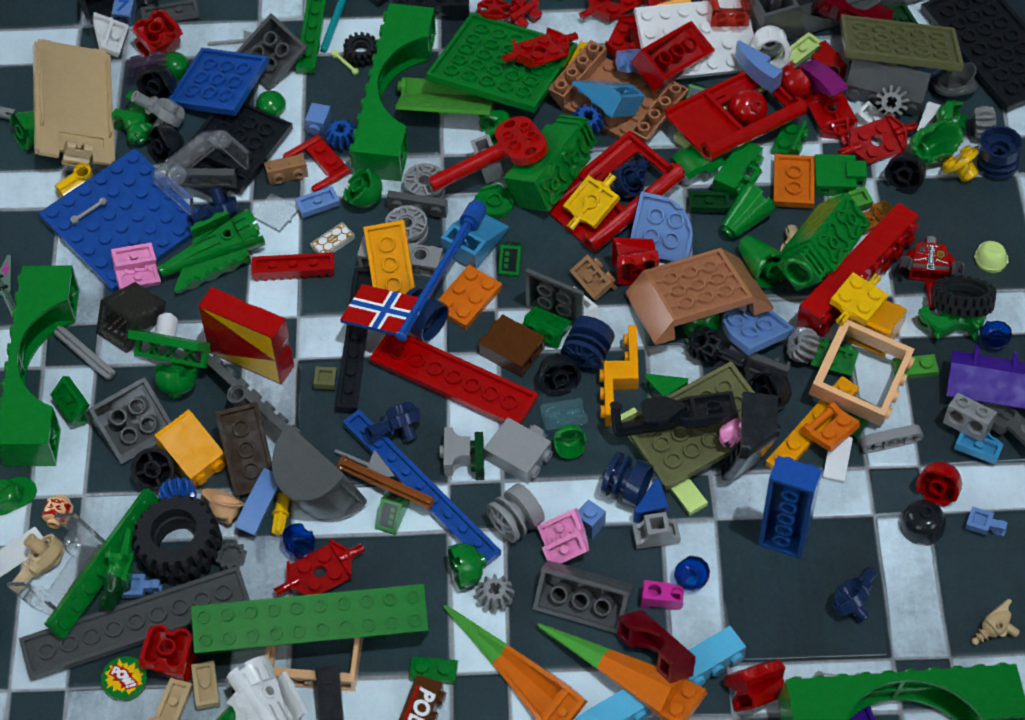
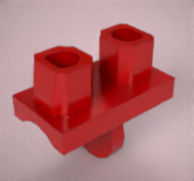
M512 0V7L509 8V11L513 14L510 15V20L507 23L526 28L529 25V22L525 19L527 16L533 22L538 21L543 15L538 8L539 0H532L528 4L526 0Z

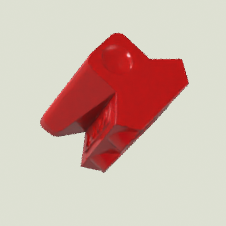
M165 10L152 12L147 20H137L131 29L137 36L134 40L136 48L152 65L159 64L161 58L166 53L176 48L181 43L180 36L183 35L180 26Z
M612 238L611 260L616 268L617 284L623 286L631 285L643 270L659 266V255L655 249L653 239Z
M162 624L149 627L139 656V668L153 670L169 679L174 678L189 682L192 674L191 664H195L197 654L194 653L193 633H190L185 628L167 629Z
M780 659L760 663L725 676V686L737 692L733 699L734 712L754 709L778 700L785 683L783 676L786 668Z

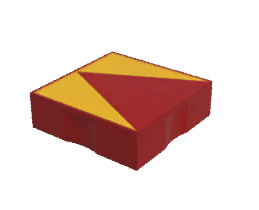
M211 287L198 305L206 341L210 343V354H216L223 360L282 385L294 368L292 350L288 342L289 333L286 318L248 304L235 296Z

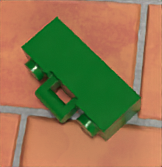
M748 142L734 149L726 160V164L721 167L714 177L712 191L730 192V200H734L744 185L747 183L754 184L762 173L760 166L764 160L762 156L763 148Z

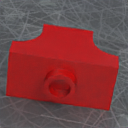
M826 40L820 42L818 52L811 55V60L815 59L831 68L841 79H844L847 65L842 60L840 54L835 52Z

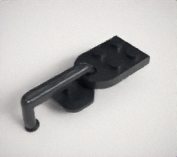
M732 391L689 396L679 400L666 396L647 398L641 402L643 419L621 422L620 410L623 408V405L619 402L610 403L613 433L618 437L673 430L678 426L708 427L714 424H725L735 418L739 419Z

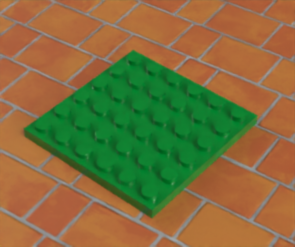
M471 12L426 73V80L535 113L549 92L551 84L561 74L573 56L577 43L569 42V55L567 57L533 68L515 60L504 63L502 55L512 53L513 38L517 44L545 34L503 21L488 19Z

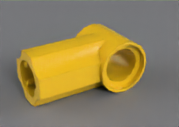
M86 163L76 165L72 174L54 185L61 197L94 176L90 165Z

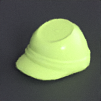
M985 241L980 244L974 255L978 268L988 273L1001 272L1009 263L1004 246L994 241Z

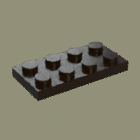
M258 402L215 412L235 497L250 494L264 468L272 471V460Z

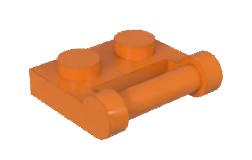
M831 402L826 406L825 411L811 423H806L801 428V431L806 437L832 452L860 428V421L841 410L836 403ZM831 416L835 417L821 431H815Z

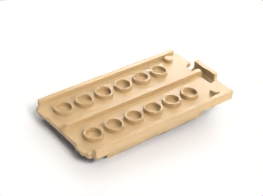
M38 39L37 42L34 41V154L59 158V152L64 153L61 161L62 165L76 166L80 163L89 165L91 157L92 164L111 165L115 162L114 123L111 116L113 112L111 55L95 48H85L45 39Z

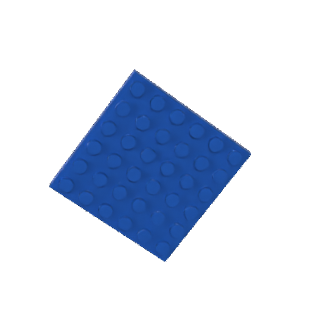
M134 148L39 212V217L114 293L119 290L114 271L111 249L152 243L157 263L192 239L187 216L198 212V209ZM102 197L107 199V203L105 205H100L99 207H97L96 209H94L93 211L79 219L78 224L71 223L70 218L72 216H78L94 204L98 203L99 199Z

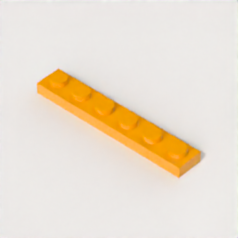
M843 376L833 385V387L853 396L859 392L860 388ZM820 400L766 460L765 465L773 469L777 455L790 457L798 461L814 443V441L802 433L801 428L806 423H811L825 411L829 403ZM831 416L815 431H821L835 417Z

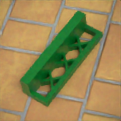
M128 330L127 338L136 340L134 355L207 368L210 343L143 330ZM143 341L148 342L151 347L147 352H142ZM160 345H165L168 349V352L164 355H161L158 350ZM178 348H182L185 352L181 359L175 353ZM196 351H202L200 363L196 362L192 355Z

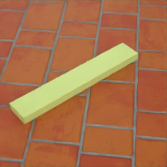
M635 408L621 414V420L638 411ZM690 478L669 489L689 516L708 505L707 500Z

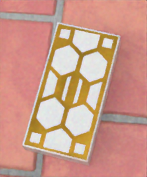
M342 222L310 243V246L316 253H335L353 241L355 234Z

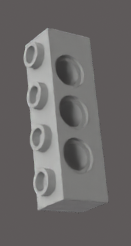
M365 236L362 237L357 254L359 268H370ZM409 243L414 276L430 279L443 258V248Z

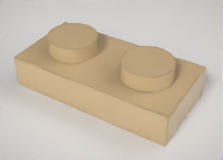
M214 660L191 664L197 710L220 706Z
M170 678L154 717L164 720H180L193 689L192 683Z

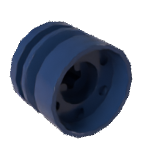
M994 126L986 129L981 134L979 141V153L976 163L978 170L990 179L1002 180L1013 176L1019 166L1022 147L1020 134L1006 126Z
M414 287L406 295L420 297L423 289ZM431 296L410 330L411 334L423 342L432 340L444 326L448 317L449 307Z
M580 316L575 319L569 336H567L562 346L561 353L572 357L580 370L596 372L601 369L607 352H609L614 341V331L605 322L595 317Z
M618 451L605 470L601 494L608 496L611 493V498L617 499L621 492H623L622 502L636 508L648 490L654 466L645 461L638 460L632 467V456L628 455L624 459V453Z

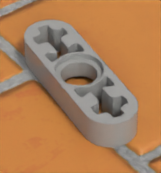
M914 424L868 434L861 438L860 444L864 453H874L915 444L921 441L924 435L920 426Z

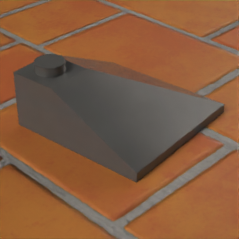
M270 13L236 52L268 57L269 64L260 76L259 81L270 91L304 54L308 47L279 19Z
M528 268L526 269V308L532 309L536 306L572 321L571 327L576 318L584 316V291Z
M145 377L88 408L86 412L98 433L121 465L134 458L143 449L157 445L154 435L171 423L170 418Z

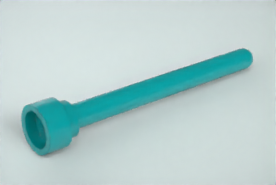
M338 0L320 48L322 52L328 51L346 0Z

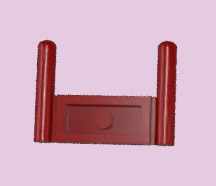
M319 134L283 154V158L298 155L306 150L307 154L328 176L311 187L312 192L322 190L351 173L350 169L345 166V163Z

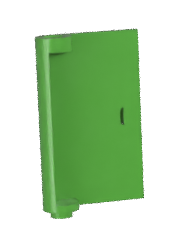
M402 77V81H398V92H401V96L396 104V110L439 112V115H448L449 113L490 115L495 101L435 84L424 78Z

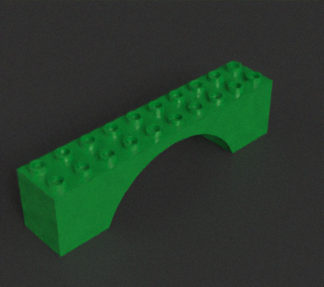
M389 3L387 11L385 10L383 14L384 25L380 26L379 34L381 37L376 41L377 53H374L372 57L373 68L369 69L368 74L370 81L365 85L366 96L361 100L362 112L358 113L357 116L358 128H354V144H350L349 155L352 156L351 168H354V173L361 168L366 170L370 168L380 179L402 182L409 152L407 126L393 118L384 108L381 101L386 89L400 74L412 67L430 62L436 37L435 8Z
M72 265L22 266L21 274H18L17 279L19 291L15 292L16 308H13L12 311L14 323L13 326H10L11 343L7 344L8 361L4 363L6 376L1 382L3 395L0 397V458L4 467L56 466L61 428L53 406L43 403L26 388V375L34 354L54 334L56 327L61 326L65 328L75 324L80 288Z
M424 584L191 606L194 653L199 655L247 651L308 642L429 633Z
M1006 662L991 666L976 664L972 667H962L957 665L947 669L931 667L927 670L918 671L916 669H907L903 672L886 670L874 674L870 672H861L858 675L841 673L830 677L816 675L812 678H801L796 676L785 681L777 700L781 720H850L863 709L887 701L921 703L943 712L953 720H1025V694L1017 664H1007Z

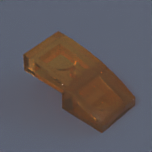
M888 200L873 204L869 211L863 212L871 223L863 235L870 233L894 208Z

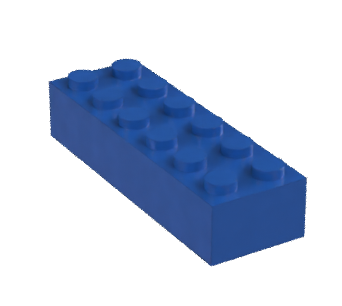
M777 455L768 481L758 542L759 546L801 559L809 538L822 469L812 464L797 462L790 457Z

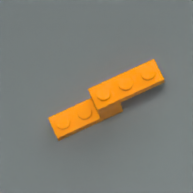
M628 325V334H624V346H628V351H624V361H604V369H600V382H604V387H600V400H604V405H601V418H605V426H612L610 403L614 402L613 390H638L637 325Z

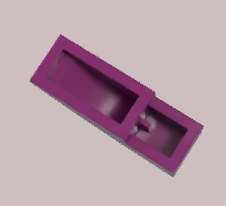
M812 59L797 66V69L800 68L812 85L811 89L816 92L833 96L848 89L847 84L841 77L820 61Z

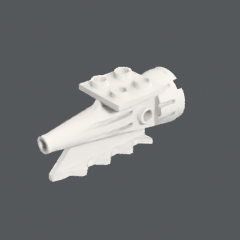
M263 655L244 662L245 667L240 671L236 667L227 675L226 678L235 693L226 703L233 707L236 720H301L307 713L305 704L300 699L294 682L290 679L287 671L283 672L276 679L269 657L267 658Z

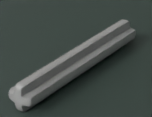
M61 326L56 327L54 335L103 378L106 380L113 379L116 374L115 370L67 329Z

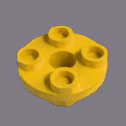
M967 145L960 150V154L955 157L951 155L948 159L943 160L942 163L944 165L941 170L944 174L955 171L962 182L970 181L978 174L972 159L978 155L979 151L976 147L972 148L970 145Z

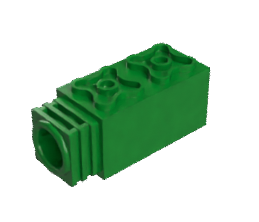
M560 114L555 123L552 125L546 124L540 132L544 135L549 147L547 154L539 161L529 165L514 164L503 177L518 207L550 212L591 159L590 149H593V145H596L597 140L585 117Z
M848 192L817 205L782 249L784 255L777 263V266L796 291L817 284L827 274L835 272L871 223Z

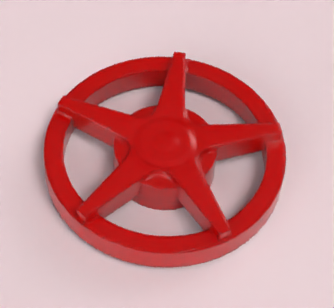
M483 0L478 2L477 5L478 14L488 19L502 20L510 17L512 14L510 11L507 13L503 11V9L509 10L511 4L502 0ZM480 7L486 8L487 10H486L485 12H483V11L480 9Z

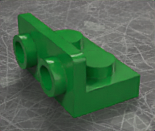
M804 120L802 126L790 122L783 125L772 147L771 154L800 155L803 148L802 142L808 139L810 129L807 128L808 121Z
M536 306L525 315L523 321L524 326L545 336V344L556 349L560 347L562 337L571 328L572 321Z
M822 339V342L818 341L820 343L817 348L818 352L815 353L810 366L821 367L832 343L831 340ZM843 344V347H839L829 371L852 377L859 351H855L853 346Z
M62 376L50 395L70 424L86 425L88 419L84 414L90 405L69 376Z

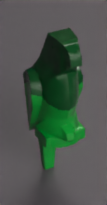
M126 528L121 551L118 553H105V558L108 559V568L104 574L103 595L101 599L99 598L98 603L100 609L114 611L121 595L131 587L134 553L131 552L132 529Z

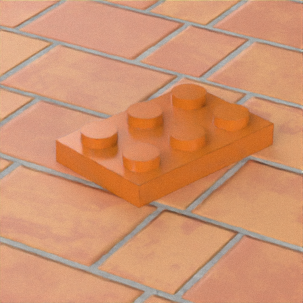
M775 154L773 203L775 206L814 208L815 156Z
M468 265L438 300L449 307L447 319L467 330L501 291L503 286L501 282Z

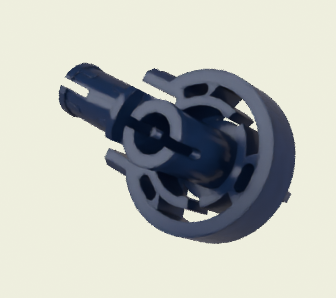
M641 156L637 163L636 160H631L629 163L617 167L613 172V175L616 177L613 182L615 187L614 193L618 192L627 199L640 195L641 191L643 192L644 181L647 179L646 169L651 163Z
M221 186L210 188L209 192L212 202L201 205L198 212L188 215V225L192 227L196 222L205 221L215 213L226 210L231 219L235 215L236 209L239 208L236 197L224 198Z
M409 401L395 405L386 412V415L380 418L379 423L366 427L365 435L369 440H373L384 434L392 436L394 435L393 430L400 428L404 442L417 437L412 423L422 419L420 410Z
M865 568L859 577L847 580L837 587L835 599L831 607L838 616L842 617L852 613L857 621L860 622L870 615V612L867 611L863 604L869 598L870 590L872 589L871 584L878 576L874 568Z

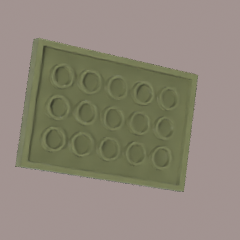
M843 14L840 16L839 22L845 58L850 60H868L872 63L886 62L890 65L919 66L930 70L944 69L948 72H962L964 63L955 28Z
M730 361L666 397L679 400L689 396L732 391L738 417L741 419L742 392H755L733 362ZM640 410L621 420V422L642 420V411ZM723 423L708 427L678 426L673 430L629 436L645 461L654 466L653 472L665 490L721 461L730 451L719 440V431L721 426L724 425Z

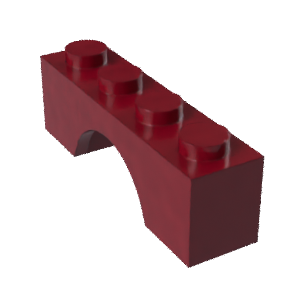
M815 0L813 12L838 22L841 14L892 20L894 10L878 4L871 9H858L850 5L846 0Z
M639 610L619 616L617 636L629 647H643L658 653L657 672L669 683L693 676L696 656L647 613Z

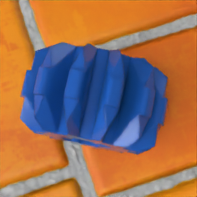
M584 104L583 108L577 106L576 112L572 113V116L585 117L592 132L597 135L600 133V129L604 127V114H601L600 108L594 109L593 104L590 107Z
M342 118L340 121L333 119L332 124H327V129L325 130L327 144L332 146L334 150L338 148L341 151L344 148L349 149L350 144H354L353 132L354 128H356L355 123H351L349 119L343 121Z
M179 477L176 479L169 478L168 482H162L158 492L159 499L164 497L169 499L172 498V495H180L181 498H184V495L192 496L195 500L197 496L193 481L188 480L187 477L182 479Z

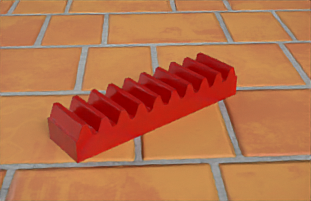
M334 252L252 257V278L256 282L260 278L264 281H267L268 278L275 281L276 277L280 280H283L284 277L291 280L294 276L296 279H300L301 276L308 279L309 276L316 278L317 275H320L321 278H324L325 275L333 277L335 274Z

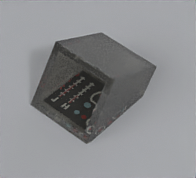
M134 282L101 299L96 334L125 353H128L135 347L136 340L127 338L128 330L150 332L156 326L157 317L164 313L166 301Z

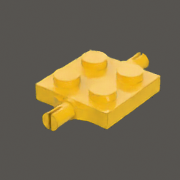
M609 173L603 182L595 180L589 175L563 205L574 216L567 224L569 229L574 231L580 222L588 224L593 229L599 226L620 200L619 195L609 188L616 179L614 175Z
M853 272L834 294L829 304L836 307L842 313L836 319L837 324L840 323V326H843L850 318L866 326L889 295L876 287L877 283L881 280L878 274H874L867 281Z

